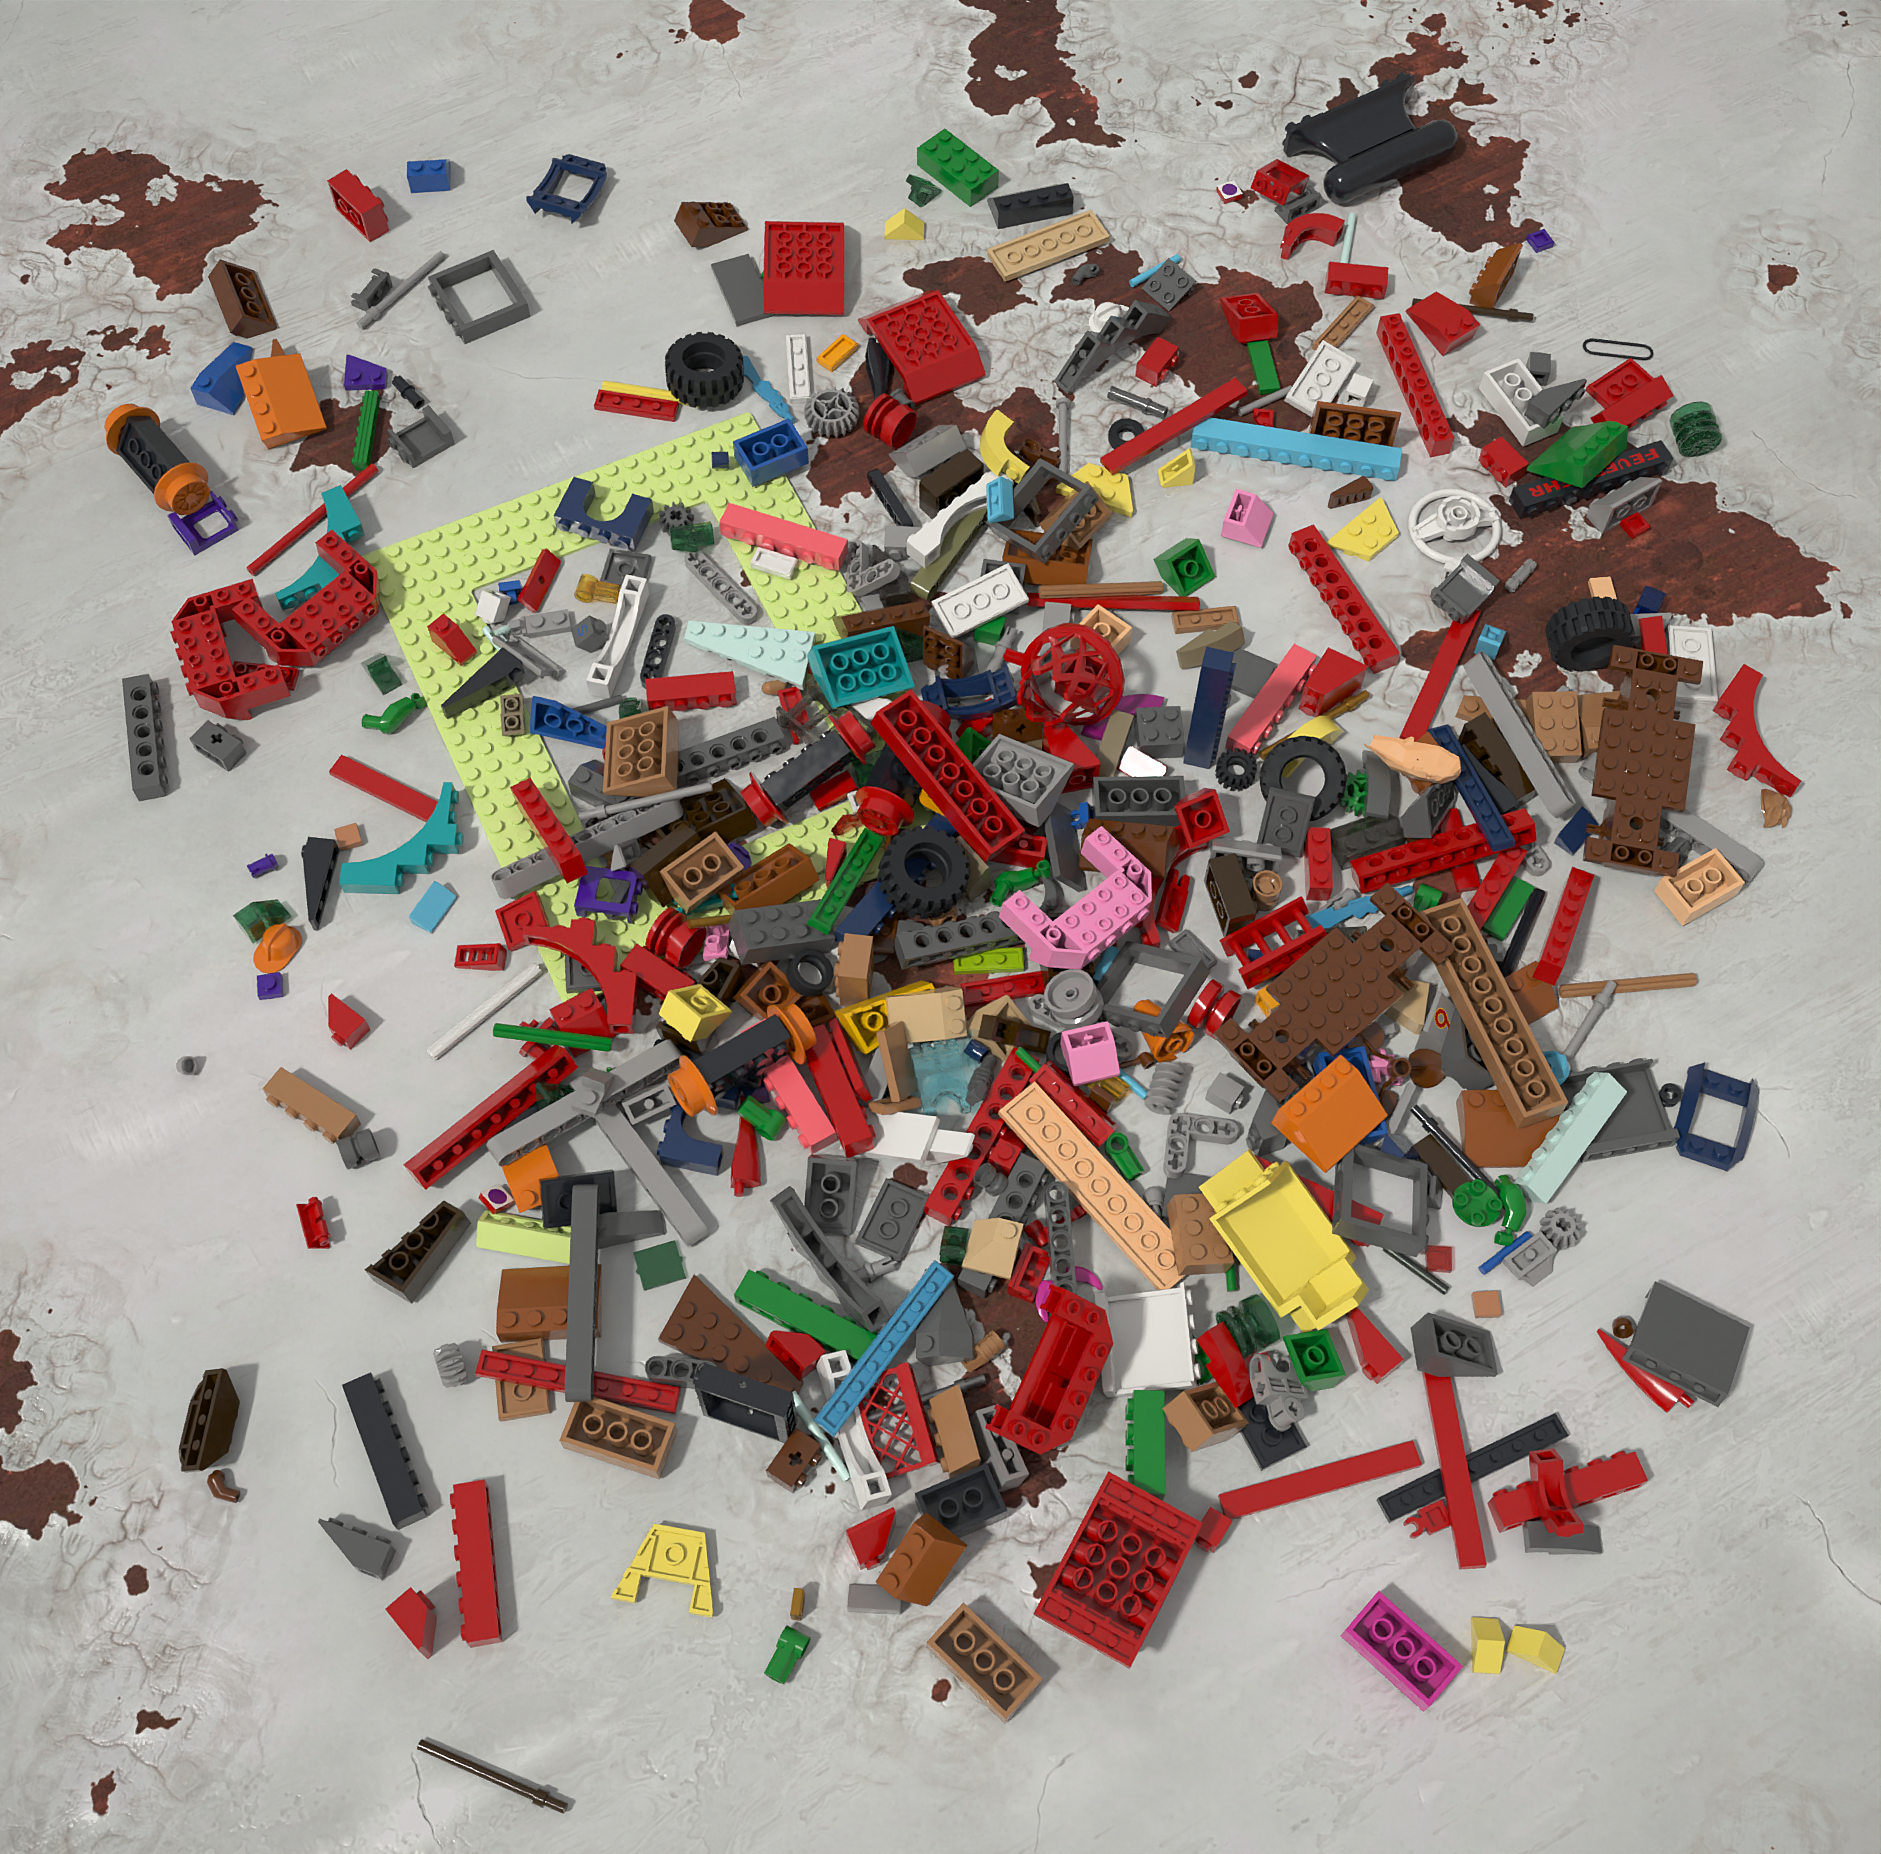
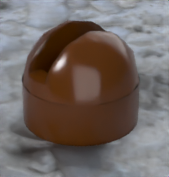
M1617 1317L1614 1319L1612 1329L1616 1337L1624 1339L1633 1334V1324L1629 1318Z

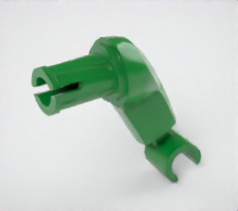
M412 693L411 699L404 697L390 704L382 716L365 714L362 717V727L365 729H378L383 734L393 733L399 728L404 719L414 712L415 708L422 709L426 706L425 697H420L418 693Z
M1047 860L1039 861L1036 865L1037 870L1030 867L1020 871L1000 873L994 880L996 887L990 898V903L1000 907L1005 901L1008 892L1028 889L1040 882L1039 876L1048 878L1051 874L1049 862Z
M1500 1175L1498 1177L1502 1182L1500 1183L1496 1178L1495 1185L1501 1191L1500 1198L1506 1210L1501 1224L1506 1229L1505 1232H1496L1494 1243L1510 1246L1513 1243L1512 1232L1518 1233L1526 1216V1205L1520 1186L1513 1184L1509 1176Z

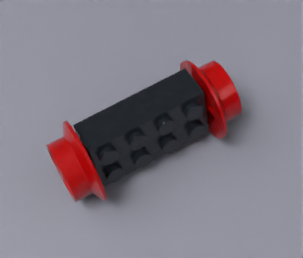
M920 700L952 739V734L948 729L951 724L949 715L936 704ZM885 743L864 787L859 788L855 794V799L859 805L856 816L871 831L881 835L893 836L898 833L900 827L913 823L915 814L912 808L922 787L887 743Z
M850 710L839 718L828 714L829 719L839 733L835 729L824 732L819 737L820 740L817 743L805 746L801 750L802 754L795 759L792 757L785 761L783 768L778 772L773 771L764 778L765 781L763 783L754 773H749L751 783L742 789L740 793L754 814L766 827H769L777 820L788 824L789 820L782 810H788L857 757L865 766L867 765L866 754L874 749L876 745Z

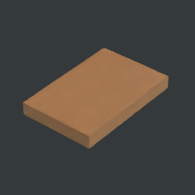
M899 1021L876 1033L892 1102L902 1101L918 1090L903 1022Z
M543 1338L492 1346L493 1352L546 1362ZM495 1380L498 1418L500 1422L551 1413L549 1390Z

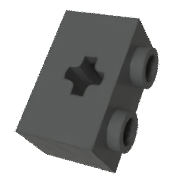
M209 720L189 738L196 751L228 772L246 755L243 747L244 742L239 736L235 734L230 735L219 723L215 725Z

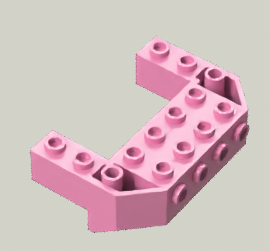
M1102 826L1085 838L1081 854L1107 879L1057 919L1052 921L1020 890L1003 902L999 918L1031 948L1029 956L1031 961L1046 967L1081 970L1089 962L1095 960L1105 949L1112 946L1121 936L1128 933L1137 923L1144 920L1150 913L1148 909L1152 901L1151 872Z

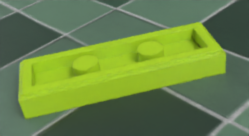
M1023 947L998 948L953 958L954 975L1024 972Z

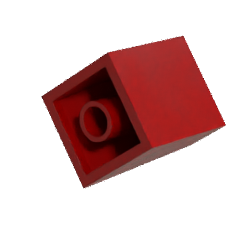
M1328 647L1304 686L1299 710L1308 716L1316 718L1342 704V700L1349 696L1357 695L1361 690L1368 666Z
M1066 723L1044 727L1042 751L1074 764V768L1061 794L1092 788L1093 777H1099L1101 765L1099 759Z

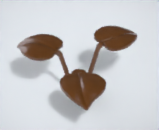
M1373 1022L1347 1047L1364 1046L1367 1056L1372 1053L1374 1056L1389 1062L1387 1073L1390 1079L1381 1088L1375 1084L1380 1104L1388 1114L1386 1118L1388 1119L1394 1112L1397 1104L1395 1094L1386 1090L1392 1082L1410 1074V1078L1415 1085L1420 1088H1431L1436 1086L1444 1078L1445 1074L1441 1069V1055L1429 1049L1413 1051L1409 1055L1408 1060L1405 1058L1393 1059L1391 1056L1388 1057L1377 1052L1375 1049L1380 1048L1384 1042V1033L1382 1028L1376 1022Z

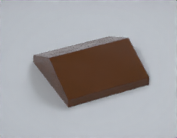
M823 993L813 997L801 996L795 1003L807 1017L812 1028L837 1018Z

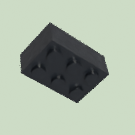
M987 1463L915 1493V1503L921 1516L927 1512L958 1538L1007 1518V1508Z

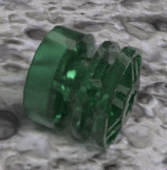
M1700 401L1686 404L1677 409L1669 419L1679 453L1683 456L1698 457L1714 450L1722 441V433L1716 422L1714 410L1707 402Z
M1252 1294L1240 1300L1238 1303L1239 1310L1235 1306L1230 1305L1226 1311L1221 1310L1216 1313L1217 1325L1224 1322L1239 1348L1243 1360L1249 1354L1253 1355L1257 1352V1344L1265 1349L1280 1340L1277 1323L1266 1303L1257 1294Z

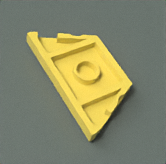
M1092 463L1086 464L1071 475L1083 483L1088 481L1111 511L1132 517L1133 507L1128 475L1118 472L1112 476L1106 468ZM1062 482L1056 487V493L1067 496L1074 490Z
M1380 497L1326 543L1330 549L1332 547L1343 550V554L1357 556L1359 559L1370 561L1398 537L1399 532L1383 499Z

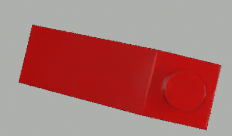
M1355 1307L1345 1315L1363 1374L1369 1380H1374L1376 1384H1379L1395 1371L1404 1359L1361 1310Z

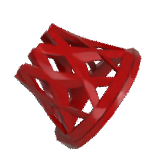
M1063 623L1050 627L1028 645L1025 653L1006 648L1003 654L1004 661L1021 666L1022 679L1019 682L1020 688L1017 693L1018 705L1026 707L1025 716L1032 722H1044V726H1052L1060 722L1074 726L1092 725L1109 716L1122 699L1125 678L1121 660L1111 643L1096 630L1086 625ZM1073 637L1080 639L1079 652L1070 654L1063 652L1062 644ZM1050 642L1052 647L1042 656H1037L1043 644ZM1086 642L1096 651H1086ZM1051 652L1052 661L1040 666L1044 658ZM1086 657H1102L1105 663L1098 675L1085 671ZM1076 660L1073 673L1061 674L1063 663ZM1107 669L1110 681L1103 678ZM1053 670L1052 680L1056 683L1068 682L1063 695L1064 700L1072 703L1062 713L1056 711L1042 697L1034 675H1042ZM1079 682L1091 684L1084 694L1080 696L1073 694ZM1098 684L1110 688L1109 695L1095 703L1091 694ZM1105 702L1102 708L1100 709L1098 706ZM1080 706L1085 708L1083 711L1074 712ZM1034 711L1041 713V715L1034 714ZM1089 711H1092L1094 713V715L1090 717L1076 718L1077 716Z

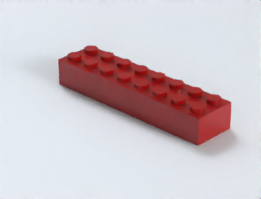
M912 689L875 713L871 725L956 831L985 863L1020 839L1025 829Z

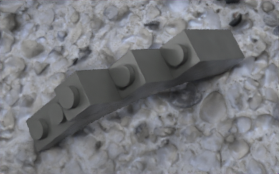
M788 1186L773 1197L770 1202L787 1229V1235L796 1251L811 1263L819 1279L834 1291L843 1309L871 1333L889 1320L891 1316L881 1298L854 1273L834 1249L803 1205L796 1191L791 1186Z

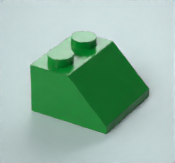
M1185 538L1153 559L1161 578L1179 596H1187L1216 577L1199 539Z
M1328 1329L1283 1337L1301 1385L1311 1392L1333 1388L1346 1376Z

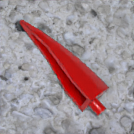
M743 1095L740 1096V1104L745 1099ZM740 1115L739 1132L731 1164L730 1188H734V1196L736 1197L744 1196V1188H754L761 1185L759 1148L755 1129L751 1123Z
M1600 1329L1596 1331L1625 1373L1666 1413L1677 1401L1688 1409L1694 1403V1400L1685 1394L1684 1390L1622 1360L1626 1348Z

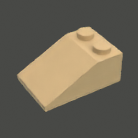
M949 986L886 997L888 1024L891 1025L894 1022L902 1021L907 1043L946 1040L967 1036L963 992L960 988Z

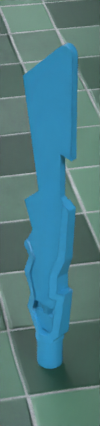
M743 356L744 376H747L753 383L752 388L769 403V407L779 417L785 420L789 418L794 424L796 419L789 412V405L783 402V397L778 394V390L771 388L770 381L761 380L749 357Z
M1410 885L1394 888L1402 897L1413 893ZM1365 896L1348 901L1347 906L1334 911L1333 907L1305 917L1313 929L1322 925L1324 930H1327L1351 915L1360 919L1367 912L1375 914L1379 909L1370 902L1371 896Z

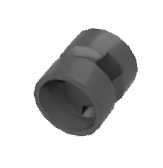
M370 1128L357 1132L355 1138L347 1136L336 1140L347 1170L361 1165L362 1160L370 1162L380 1158V1153Z

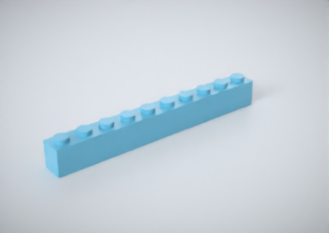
M1211 417L1194 427L1190 447L1396 481L1402 454V448Z

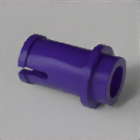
M265 854L266 857L247 865L253 878L270 869L275 870V867L279 866L273 854Z

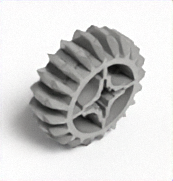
M826 387L824 391L819 389L817 393L812 392L811 398H807L804 407V419L807 422L808 428H812L813 433L818 432L820 437L824 434L828 438L830 435H834L837 438L838 434L845 436L846 431L851 432L853 427H856L859 418L857 400L855 397H852L850 392L845 393L843 388L837 390L836 387L833 389Z

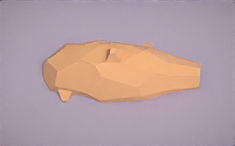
M1373 735L1370 746L1364 744L1365 747L1378 755L1390 769L1413 779L1443 784L1456 779L1461 772L1459 756L1450 753L1440 746L1414 742V737L1403 740Z

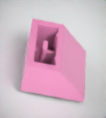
M1236 489L1223 521L1221 536L1261 548L1274 513L1256 494Z
M1108 1021L1062 1032L1060 1045L1073 1086L1120 1076L1115 1041Z

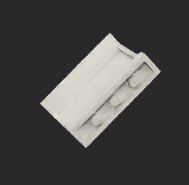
M1184 1282L1180 1283V1288L1111 1297H1107L1105 1292L1095 1294V1304L1106 1310L1114 1343L1101 1372L1103 1392L1107 1398L1131 1396L1133 1390L1172 1391L1198 1387L1197 1379H1201L1199 1363L1195 1364L1194 1355L1198 1354L1197 1339H1193L1192 1330L1196 1329L1194 1314H1190L1189 1305H1193L1192 1291L1187 1289Z

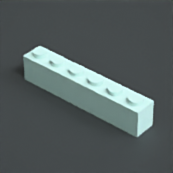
M1594 1072L1590 1075L1582 1090L1574 1096L1571 1105L1560 1115L1558 1123L1547 1133L1544 1142L1533 1152L1531 1160L1520 1170L1513 1184L1519 1185L1523 1194L1532 1202L1547 1204L1627 1091L1609 1073Z

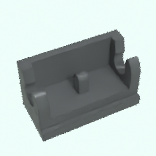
M1307 186V191L1303 195L1285 203L1284 206L1279 204L1275 207L1274 211L1286 224H1289L1295 218L1317 210L1321 194L1312 186Z
M374 268L371 272L376 275L371 277L372 280L362 292L351 295L354 298L351 301L352 306L366 312L370 307L380 303L393 287L388 272Z

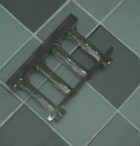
M814 676L807 681L808 694L788 712L780 706L776 708L778 724L782 728L792 731L806 745H814L820 740L811 730L828 714H834L839 718L848 710L856 717L873 742L877 740V731L871 725V722L850 705L832 709ZM813 701H818L824 706L804 725L795 719ZM832 726L829 729L830 731H833L835 729L839 733L835 726Z

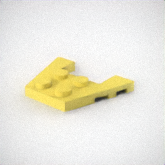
M653 1524L636 1552L637 1555L629 1568L626 1569L617 1588L614 1589L611 1596L612 1600L636 1604L641 1578H654L694 1586L689 1614L713 1618L714 1612L705 1533Z

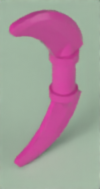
M1068 1266L1065 1268V1272L1063 1273H1067L1069 1271ZM1075 1266L1076 1282H1085L1096 1287L1098 1290H1102L1101 1282L1091 1271ZM1043 1280L1040 1283L1035 1300L1038 1314L1045 1323L1049 1320L1048 1313L1041 1309L1040 1305L1041 1303L1045 1304L1050 1293L1048 1288L1051 1280Z

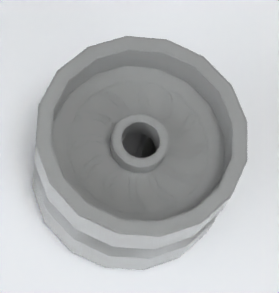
M1069 969L1060 972L1050 980L1044 992L1045 1003L1061 1027L1067 1030L1092 1025L1102 1014L1104 1007L1103 997L1089 974L1080 969Z

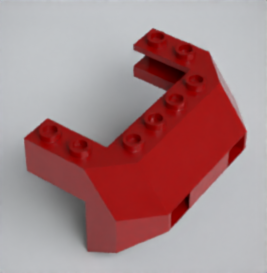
M1052 1284L1048 1288L1050 1293L1045 1304L1041 1303L1040 1305L1041 1309L1052 1315L1008 1410L996 1404L994 1407L996 1412L990 1424L987 1423L985 1427L1040 1455L1071 1441L1114 1344L1105 1309Z

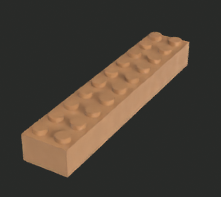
M1463 898L1420 911L1419 913L1456 948L1436 968L1517 1129L1562 1114L1568 1101Z

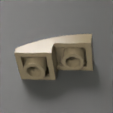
M523 694L501 695L502 736L525 734Z

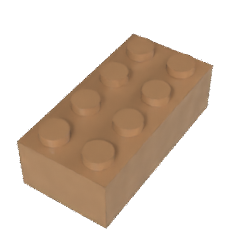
M593 1397L592 1402H574L559 1441L564 1449L660 1480L678 1431L673 1422Z
M964 1602L926 1642V1648L1004 1724L1042 1682V1677Z

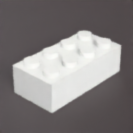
M1519 358L1484 372L1479 389L1523 447L1558 432L1564 417L1562 413L1554 424L1550 423L1545 429L1524 415L1529 401L1543 389Z

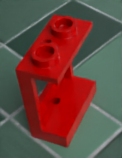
M1276 159L1256 171L1250 188L1284 206L1290 192L1298 195L1304 193L1310 176Z

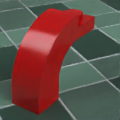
M1311 213L1295 218L1285 227L1283 240L1280 245L1282 249L1281 258L1288 260L1297 246L1305 241H1320L1334 247L1342 235L1345 220L1324 213Z
M1554 1448L1530 1451L1529 1466L1532 1488L1539 1514L1549 1533L1555 1532L1558 1537H1571L1574 1534L1584 1533L1583 1522L1571 1507L1566 1493L1563 1459Z

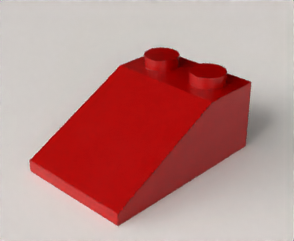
M1437 291L1405 311L1442 356L1472 339L1480 326V323L1468 309Z
M1259 293L1220 298L1231 333L1239 343L1248 344L1255 340L1269 341L1270 338H1277L1278 313Z

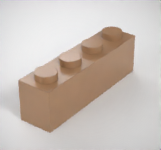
M282 1067L278 1069L263 1087V1091L267 1096L266 1101L275 1108L281 1106L285 1109L284 1112L294 1120L297 1118L303 1120V1124L313 1132L316 1130L323 1133L322 1137L331 1144H334L336 1140L352 1136L361 1125L356 1114Z

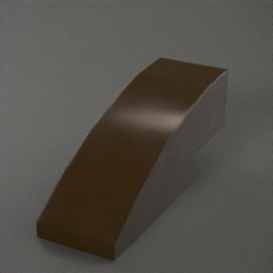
M983 1014L978 1038L1046 1054L1051 1031Z

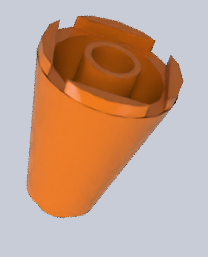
M1147 999L1137 1002L1133 1011L1158 1017L1163 1008ZM1181 1020L1168 1039L1156 1035L1153 1037L1148 1033L1141 1032L1153 1057L1159 1063L1171 1062L1177 1059L1175 1054L1179 1051L1184 1053L1194 1039L1191 1027Z

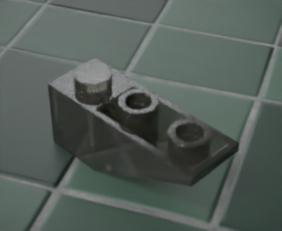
M876 544L872 545L873 554H869L871 567L890 559ZM900 570V574L895 580L878 589L879 600L884 601L885 607L911 602V591L907 576L902 570Z

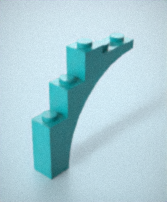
M341 485L321 493L327 510V533L333 530L346 543L356 541L365 535L362 524ZM318 555L313 565L303 576L288 587L275 593L282 610L294 608L299 603L309 600L338 577L339 574Z
M443 782L440 799L433 814L423 828L408 842L378 858L361 862L342 863L339 885L344 893L399 894L400 886L403 887L404 885L403 873L429 874L430 866L434 864L433 853L459 854V846H463L464 836L456 824L457 813L454 810L455 804L459 803V791H456L452 782Z

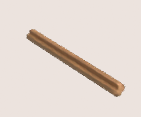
M1161 581L1041 585L1038 593L1040 598L1161 594L1163 583Z
M1695 973L1616 979L1612 980L1617 984L1612 994L1692 987L1696 985L1697 978ZM1608 980L1561 984L1558 989L1559 996L1561 998L1597 995V993H1601Z

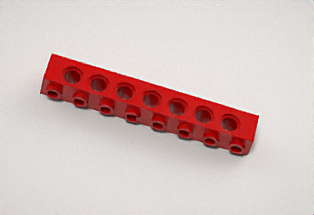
M1400 313L1380 316L1376 334L1430 458L1450 454L1454 441L1453 433Z
M1313 524L1291 533L1288 544L1291 554L1296 556L1301 569L1306 571L1311 584L1316 586L1320 592L1322 601L1327 603L1332 616L1335 619L1337 618L1343 633L1349 636L1353 648L1359 651L1364 664L1370 668L1373 674L1395 666L1400 652L1315 525Z
M1525 808L1501 815L1515 839V847L1492 852L1477 823H1473L1434 835L1431 838L1420 839L1351 860L1352 878L1360 893L1363 894L1380 889L1387 882L1390 885L1536 842L1535 822Z
M1016 1047L1012 1049L985 1100H983L965 1132L975 1135L970 1154H978L979 1158L972 1160L967 1156L949 1161L924 1205V1214L949 1227L954 1220H959L964 1209L961 1206L965 1199L969 1201L974 1193L973 1178L975 1172L981 1165L987 1162L998 1140L1008 1130V1127H1006L1007 1123L1002 1118L994 1120L990 1116L998 1114L1000 1109L1023 1092L1030 1085L1029 1080L1035 1074L1015 1054L1018 1050ZM1031 1055L1039 1063L1040 1059ZM1014 1075H1020L1023 1077V1079L1017 1081L1014 1080L1012 1077ZM1004 1094L1011 1095L1013 1098L1010 1100H1004L1003 1098H1001V1096ZM986 1133L990 1135V1138L983 1140L979 1135ZM960 1173H964L968 1176V1178L965 1180H960L956 1176ZM952 1193L955 1194L957 1198L954 1200H948L945 1198V1195Z

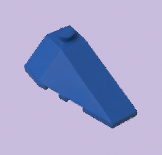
M233 342L199 373L190 388L197 405L231 415L236 413L244 398V389L236 365L251 361L252 347Z
M538 696L532 697L529 733L600 749L605 748L607 726L555 700Z

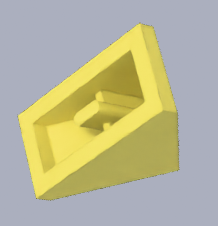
M904 208L885 221V239L924 240V222Z
M1187 449L1158 469L1161 487L1193 485L1196 466L1192 449Z
M1471 1617L1472 1673L1500 1674L1505 1640L1498 1619Z
M1515 1625L1505 1649L1506 1652L1554 1674L1558 1671L1565 1650L1547 1632Z

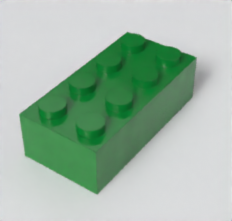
M944 128L917 147V165L969 207L998 188L999 170Z
M1133 1390L1132 1397L1127 1398V1405H1125V1421H1130V1423H1127V1430H1125V1446H1130L1125 1456V1471H1130V1475L1127 1476V1482L1163 1501L1166 1494L1165 1412L1162 1409L1165 1407V1391Z

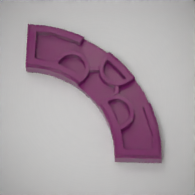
M1151 694L1122 696L1115 710L1134 715L1135 717L1136 708L1162 707L1164 697ZM1111 714L1095 724L1084 725L1081 735L1102 741Z

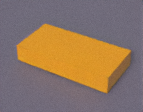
M842 334L816 358L817 363L833 372L858 349V343Z

